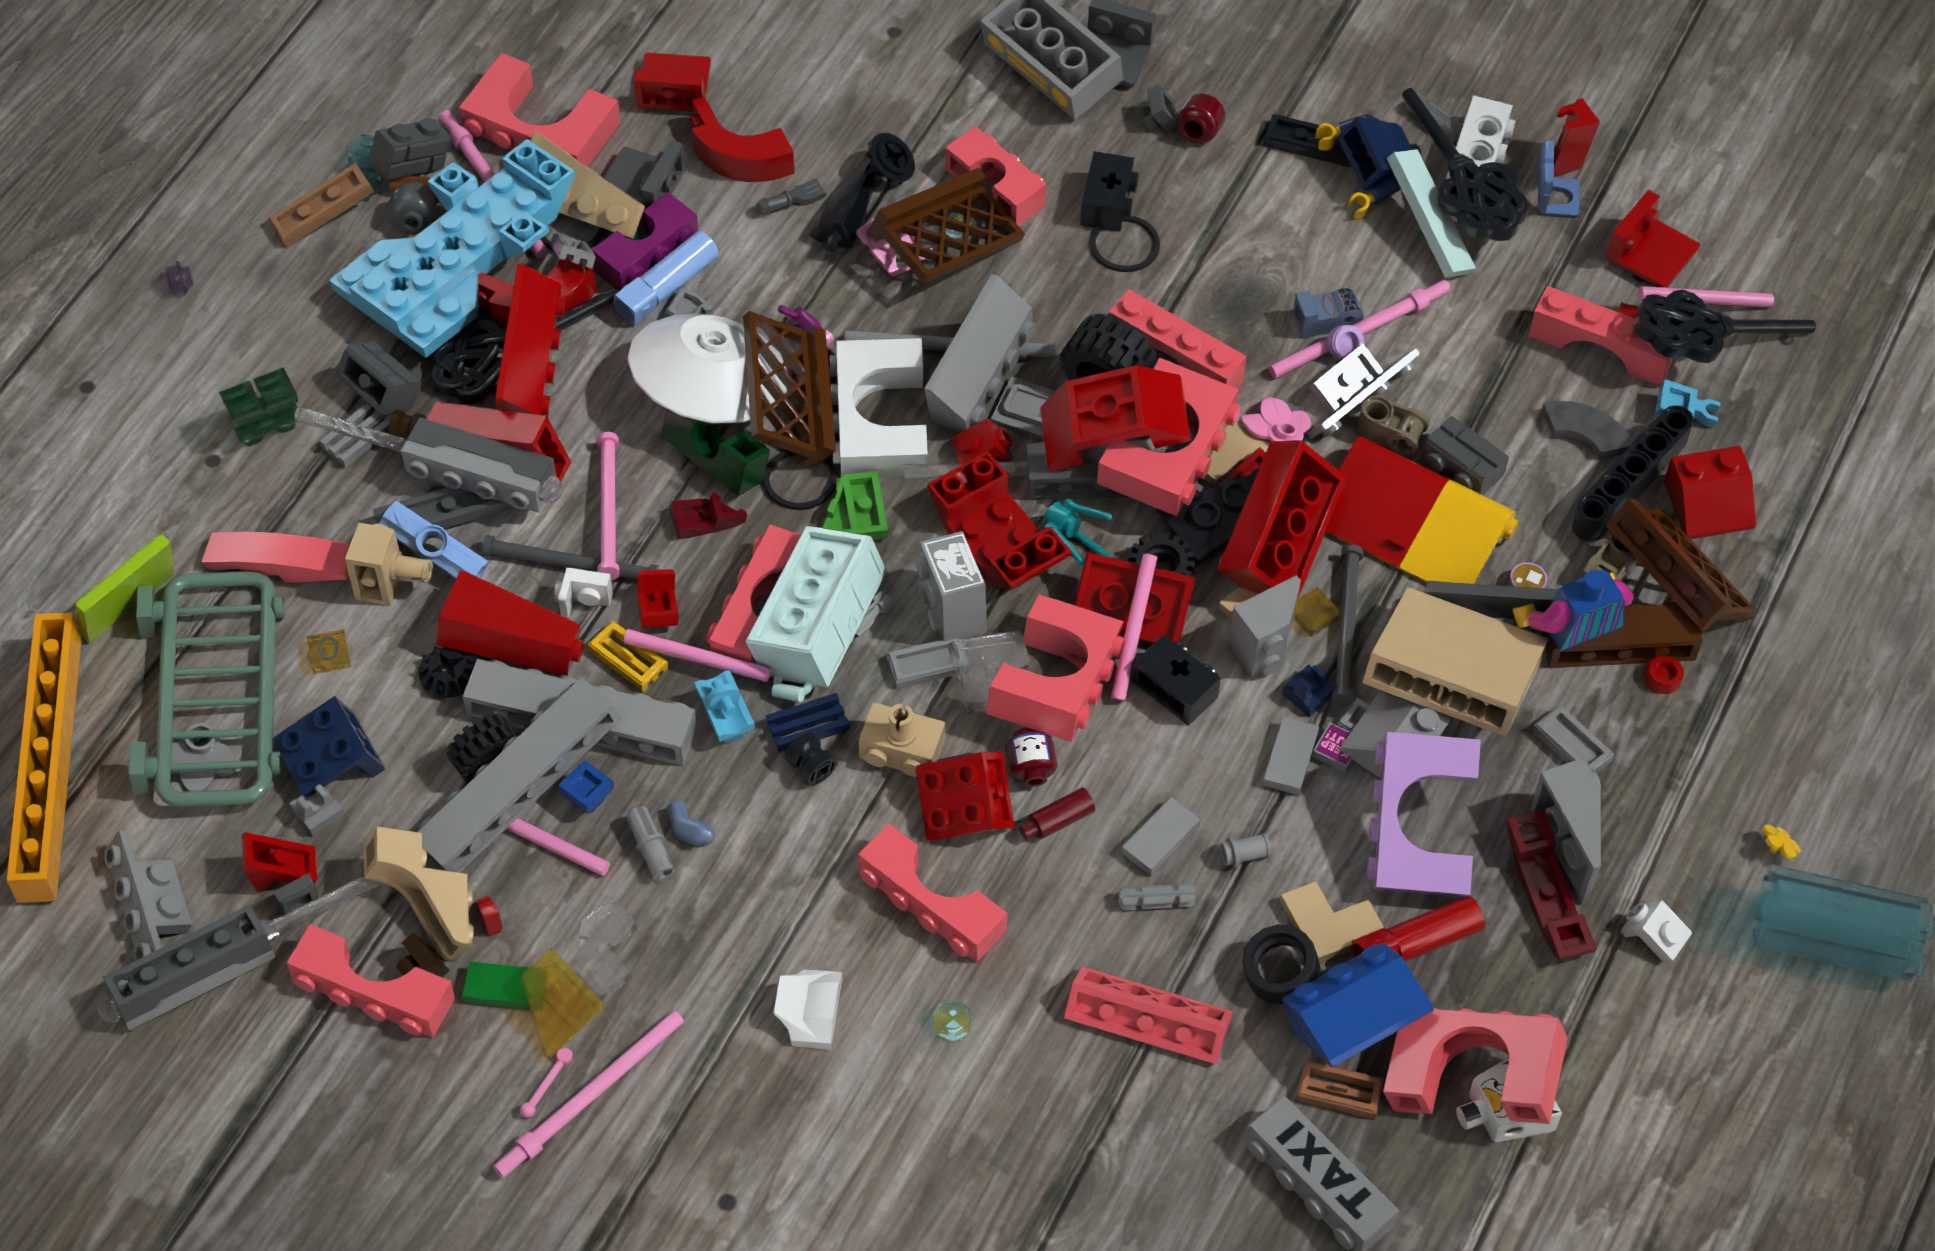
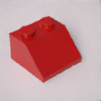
M1741 445L1671 457L1663 482L1680 527L1690 539L1755 529L1756 514L1753 478Z

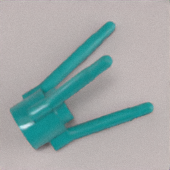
M1069 498L1065 500L1064 504L1055 502L1047 509L1043 517L1044 529L1051 526L1072 551L1071 556L1080 565L1084 564L1085 559L1065 537H1074L1096 554L1115 558L1079 531L1082 521L1078 513L1111 520L1112 515L1110 513L1079 505Z

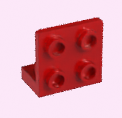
M645 53L642 71L636 70L634 77L637 108L693 112L692 100L703 96L706 98L711 58Z
M1648 189L1612 232L1605 259L1655 287H1669L1699 251L1700 243L1657 220L1660 212L1656 209L1660 196Z
M979 752L920 764L915 767L925 835L928 841L982 831L1015 828L1003 752Z

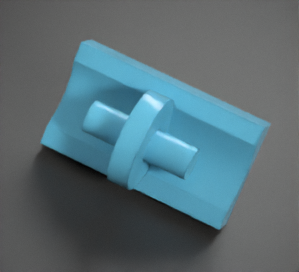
M730 670L724 671L712 679L694 682L695 690L719 742L724 741V743L729 744L744 738L746 732L755 729L754 721Z

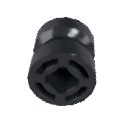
M807 732L797 737L788 746L784 754V758L792 767L801 770V777L810 786H815L827 779L837 766V759L830 751L821 748V741L812 732Z

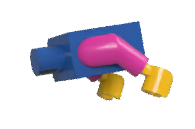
M1592 570L1585 577L1561 586L1546 612L1536 611L1534 603L1512 610L1518 628L1530 626L1533 629L1548 632L1559 650L1562 651L1622 628L1624 625V607L1632 603L1633 593L1622 581L1615 578L1613 572Z

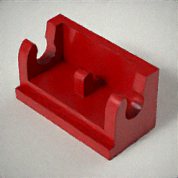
M1583 98L1577 99L1576 103L1561 107L1557 113L1558 118L1566 115L1568 117L1563 125L1558 143L1554 146V176L1582 168L1600 124L1599 119Z

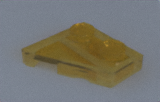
M553 948L548 950L521 976L542 1050L548 1060L606 1006Z

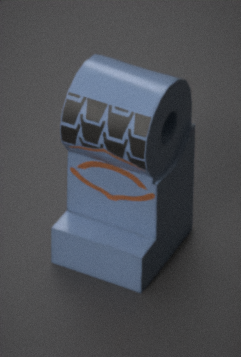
M1342 288L1332 293L1311 296L1310 291L1296 292L1292 316L1301 339L1328 334L1339 325H1353L1364 318L1360 303L1353 289Z

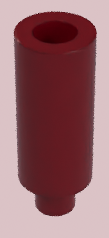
M1081 787L1029 814V822L1019 826L1020 832L1025 840L1035 835L1043 839L1094 813V802L1088 791Z

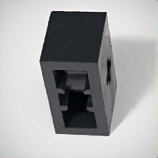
M1093 152L1081 203L1080 225L1095 228L1103 226V229L1121 232L1123 218L1130 219L1133 199L1128 198L1129 193H1136L1139 172H1133L1134 157Z
M1166 635L1161 636L1134 662L1132 678L1134 684L1188 726L1218 698L1221 680L1210 665L1200 663L1190 655L1184 645L1179 642H1173Z

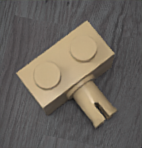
M358 522L345 557L355 600L391 606L401 578L429 583L433 571L432 560L402 555L401 551H399L395 529L377 523L370 525Z
M873 702L859 737V759L865 760L870 765L876 767L887 766L901 770L909 776L916 777L915 767L917 765L939 760L945 743L946 722L915 714L908 705H906L904 711L903 704L889 707Z

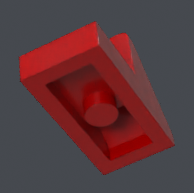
M244 832L241 835L243 871L258 893H262L274 881L291 883L308 873L314 883L317 881L315 846Z

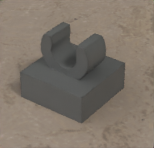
M1159 84L1147 89L1149 101H1144L1138 105V110L1144 116H1147L1140 119L1141 124L1147 130L1153 129L1160 124L1167 133L1177 129V114L1174 101Z

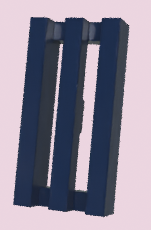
M837 693L765 715L766 724L778 753L785 751L797 737L807 732H812L818 739H823L850 730V723L844 715V709L839 703ZM837 718L836 721L814 727L817 723ZM798 729L805 730L783 738L780 736Z

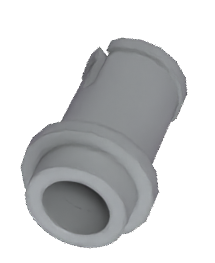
M1266 833L1234 840L1233 837H1228L1226 842L1220 843L1221 858L1225 866L1231 865L1233 868H1236L1241 862L1271 857L1272 850L1269 837Z

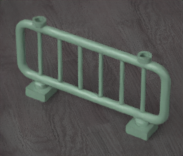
M251 571L179 575L172 579L165 587L163 601H156L153 586H138L136 618L141 639L156 638L157 623H162L156 757H149L146 742H130L129 779L133 796L149 795L150 780L155 779L157 795L163 802L171 806L241 805L260 800L270 790L272 774H281L280 752H273L275 618L284 619L283 596L276 597L274 583L269 577L259 572ZM255 586L261 591V605L177 608L179 593L188 588ZM261 612L260 635L176 638L177 615ZM260 642L259 666L175 669L176 645ZM259 673V697L174 700L175 676ZM258 704V728L172 732L174 707ZM258 736L257 760L171 764L172 739ZM257 768L256 783L247 789L179 792L173 790L170 785L171 771Z

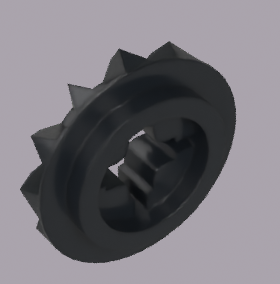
M879 133L867 143L869 150L866 156L872 160L870 167L877 169L879 178L886 177L889 184L895 182L903 184L913 176L915 171L914 157L909 147L900 138L890 133ZM886 158H896V160L893 163L888 162Z
M434 646L431 653L428 655L423 654L422 662L418 667V675L422 687L430 694L442 698H451L463 694L476 664V657L469 652ZM443 662L448 663L449 666L454 668L455 678H452L450 674L448 675L446 671H442Z

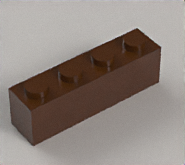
M1676 602L1648 606L1632 604L1624 607V625L1622 628L1562 651L1559 650L1548 632L1542 631V636L1548 638L1545 647L1548 668L1649 663L1650 660L1657 656H1669L1677 661H1696L1703 641L1700 628Z

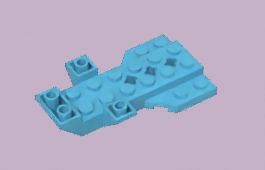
M528 139L502 158L504 168L480 187L475 176L452 162L428 180L429 187L447 212L414 238L380 240L329 280L331 289L426 358L478 317L479 274L481 272L487 274L505 259L525 252L549 233L547 226L556 220L576 176L575 171Z

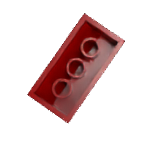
M517 264L495 398L496 409L548 417L551 396L545 395L547 383L554 384L556 363L550 362L552 350L559 351L561 341V329H556L557 317L564 318L567 297L561 296V284L523 264Z
M1302 440L1271 441L1218 566V570L1240 587L1258 594L1297 575L1301 580L1299 597L1347 477Z

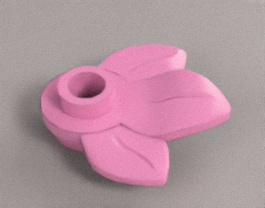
M1266 397L1262 400L1260 413L1245 414L1240 418L1244 427L1253 436L1268 439L1269 442L1303 441L1304 434L1311 428L1310 417L1305 411L1291 412L1289 406L1284 401L1273 397Z

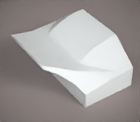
M802 970L798 974L780 975L774 1015L788 1029L791 1046L831 1051L842 984V972Z

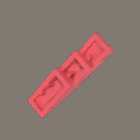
M212 532L201 563L208 571L240 569L242 572H259L265 576L278 575L284 583L346 580L349 577L345 557L350 544L283 533Z

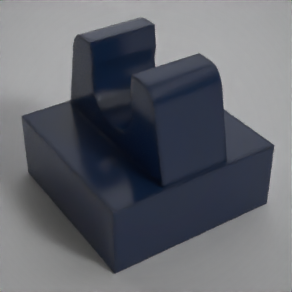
M1308 664L1283 687L1282 695L1311 717L1331 699L1332 691L1336 689V686L1327 680V674L1316 665L1312 667Z

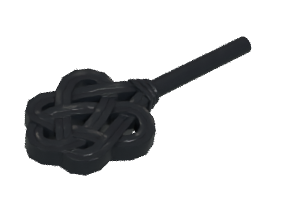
M1413 88L1406 89L1402 93L1403 99L1448 161L1450 178L1444 180L1439 187L1437 195L1438 206L1445 214L1457 217L1461 229L1468 236L1477 239L1486 237L1495 241L1510 240L1516 234L1518 225L1525 220L1529 205L1525 196L1516 188L1517 177L1513 170L1505 164L1495 162L1484 163L1478 167L1472 158L1460 154Z
M612 287L565 311L564 318L557 317L556 329H562L614 303V295L618 293L617 290ZM473 320L462 329L457 339L448 340L436 349L433 354L435 365L431 373L434 389L442 395L455 396L461 402L469 404L483 400L490 393H496L506 331L502 332L496 323L489 320Z
M1674 290L1667 297L1657 294L1646 295L1637 309L1638 316L1633 322L1634 332L1641 339L1650 343L1656 352L1669 358L1684 356L1701 363H1710L1716 360L1722 351L1723 339L1731 336L1733 333L1812 334L1816 329L1814 320L1732 319L1721 312L1707 309L1701 298L1686 290Z

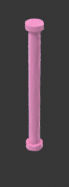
M603 432L597 437V446L601 450V563L597 567V572L610 574L611 580H615L620 575V567L616 563L615 449L619 446V438L615 433Z

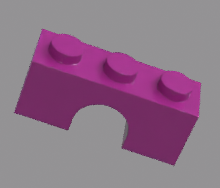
M666 193L643 211L645 233L649 237L642 240H632L617 230L592 249L596 257L594 271L616 290L620 291L635 278L643 275L698 231L697 214L671 193Z

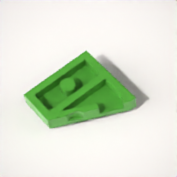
M878 470L841 475L836 487V496L831 500L827 509V518L822 527L823 529L871 536L873 540L888 538V527Z

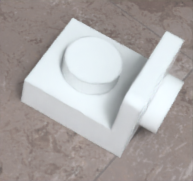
M566 568L563 581H557L554 591V602L559 603L561 616L569 618L573 601L581 602L588 606H610L613 596L611 576L606 573Z

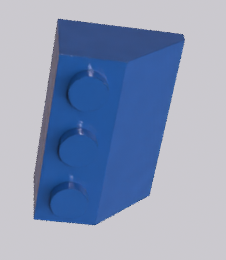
M1384 942L1366 948L1362 954L1344 964L1333 966L1328 973L1312 982L1299 985L1295 988L1294 992L1282 998L1296 1037L1331 1067L1434 1011L1431 1001L1403 958Z

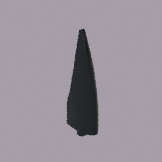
M868 157L835 193L810 232V236L823 243L824 249L828 252L834 253L838 247L852 248L858 237L856 234L857 229L864 225L868 204L879 175L876 168L870 167L872 160Z

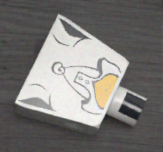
M1509 1058L1475 1077L1469 1092L1472 1102L1456 1108L1457 1117L1463 1129L1468 1130L1484 1124L1491 1140L1494 1142L1555 1131L1562 1115L1555 1101L1550 1124L1509 1120L1501 1103Z

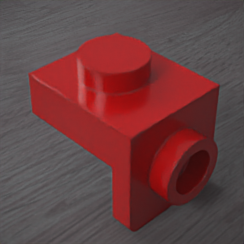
M988 418L951 437L959 466L986 451L993 457L998 456L1005 463L1013 460L1009 448L1012 446L1010 435L1004 427L999 428Z
M673 569L638 571L637 605L641 627L661 628L664 626H678L679 612L675 595V571Z

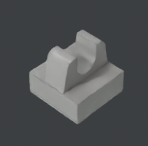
M321 784L315 787L316 793L307 798L301 795L289 803L291 812L312 837L344 817L342 807Z

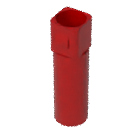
M1467 896L1387 929L1381 928L1352 940L1354 955L1357 957L1366 948L1384 942L1406 962L1484 930L1485 920L1477 901L1473 897Z

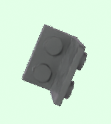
M1091 0L1087 29L1121 56L1123 80L1119 85L1133 88L1154 42L1156 14L1108 0Z
M671 140L665 151L659 152L657 157L629 147H623L604 179L643 204L645 210L666 193L672 194L686 171L684 146Z

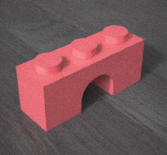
M974 126L946 147L945 169L954 177L979 168L987 177L986 180L998 182L993 186V198L1018 226L1045 207L1047 184L1043 178L1037 173H1032L1021 164L1017 156L1009 154L998 145L991 135L985 134L978 127Z

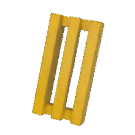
M612 621L587 644L588 651L641 692H644L648 688L650 681L654 683L658 679V674L660 672L664 673L668 669V661L654 651L625 644L652 664L650 668L634 657L630 651L609 638L612 634L624 643L626 633L624 628L615 621ZM606 648H608L610 651H612L614 654H616L618 657H620L622 660H624L626 663L632 666L635 670H633L631 667H629L627 664H625L623 661H621L619 658H617L615 655L609 652Z

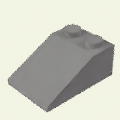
M1581 758L1541 772L1530 812L1544 809L1557 843L1554 852L1560 868L1579 903L1583 905L1589 901L1601 867V783L1596 772L1590 770L1585 760Z

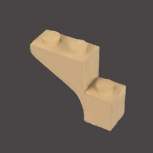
M376 826L364 844V879L382 882L401 892L409 901L440 957L445 960L456 961L462 952L470 947L473 940V926L469 924L468 916L472 905V891L468 889L467 874L425 868L427 851L422 848V833Z

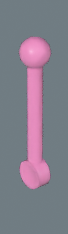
M562 1048L557 1052V1062L530 1101L521 1105L520 1113L523 1117L531 1118L535 1114V1106L561 1068L572 1062L573 1053L570 1049Z

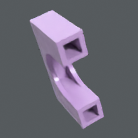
M1387 732L1384 735L1383 741H1377L1375 764L1382 765L1381 780L1374 779L1372 802L1379 803L1378 818H1371L1369 835L1370 841L1376 842L1375 857H1368L1367 880H1373V890L1467 897L1470 895L1473 856L1433 853L1414 846L1401 831L1397 809L1399 800L1406 788L1420 780L1476 781L1479 773L1481 740Z

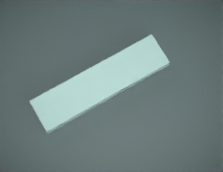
M1418 150L1394 152L1387 160L1444 277L1449 278L1470 274L1476 267L1450 215L1445 214L1438 206V190Z

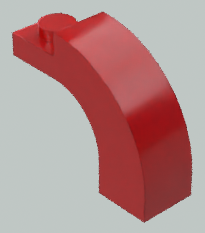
M705 96L692 100L693 115L689 116V121L692 128L693 148L697 157L708 168L727 178L745 182H766L795 174L794 151L781 127L753 136L734 134L721 126Z
M568 257L565 260L560 259L547 275V277L561 284V296L567 297L565 311L591 299L597 291L593 268L585 267L580 262L579 264L572 263ZM481 272L478 276V306L485 309L489 307L492 321L500 326L507 327L514 284L503 282Z

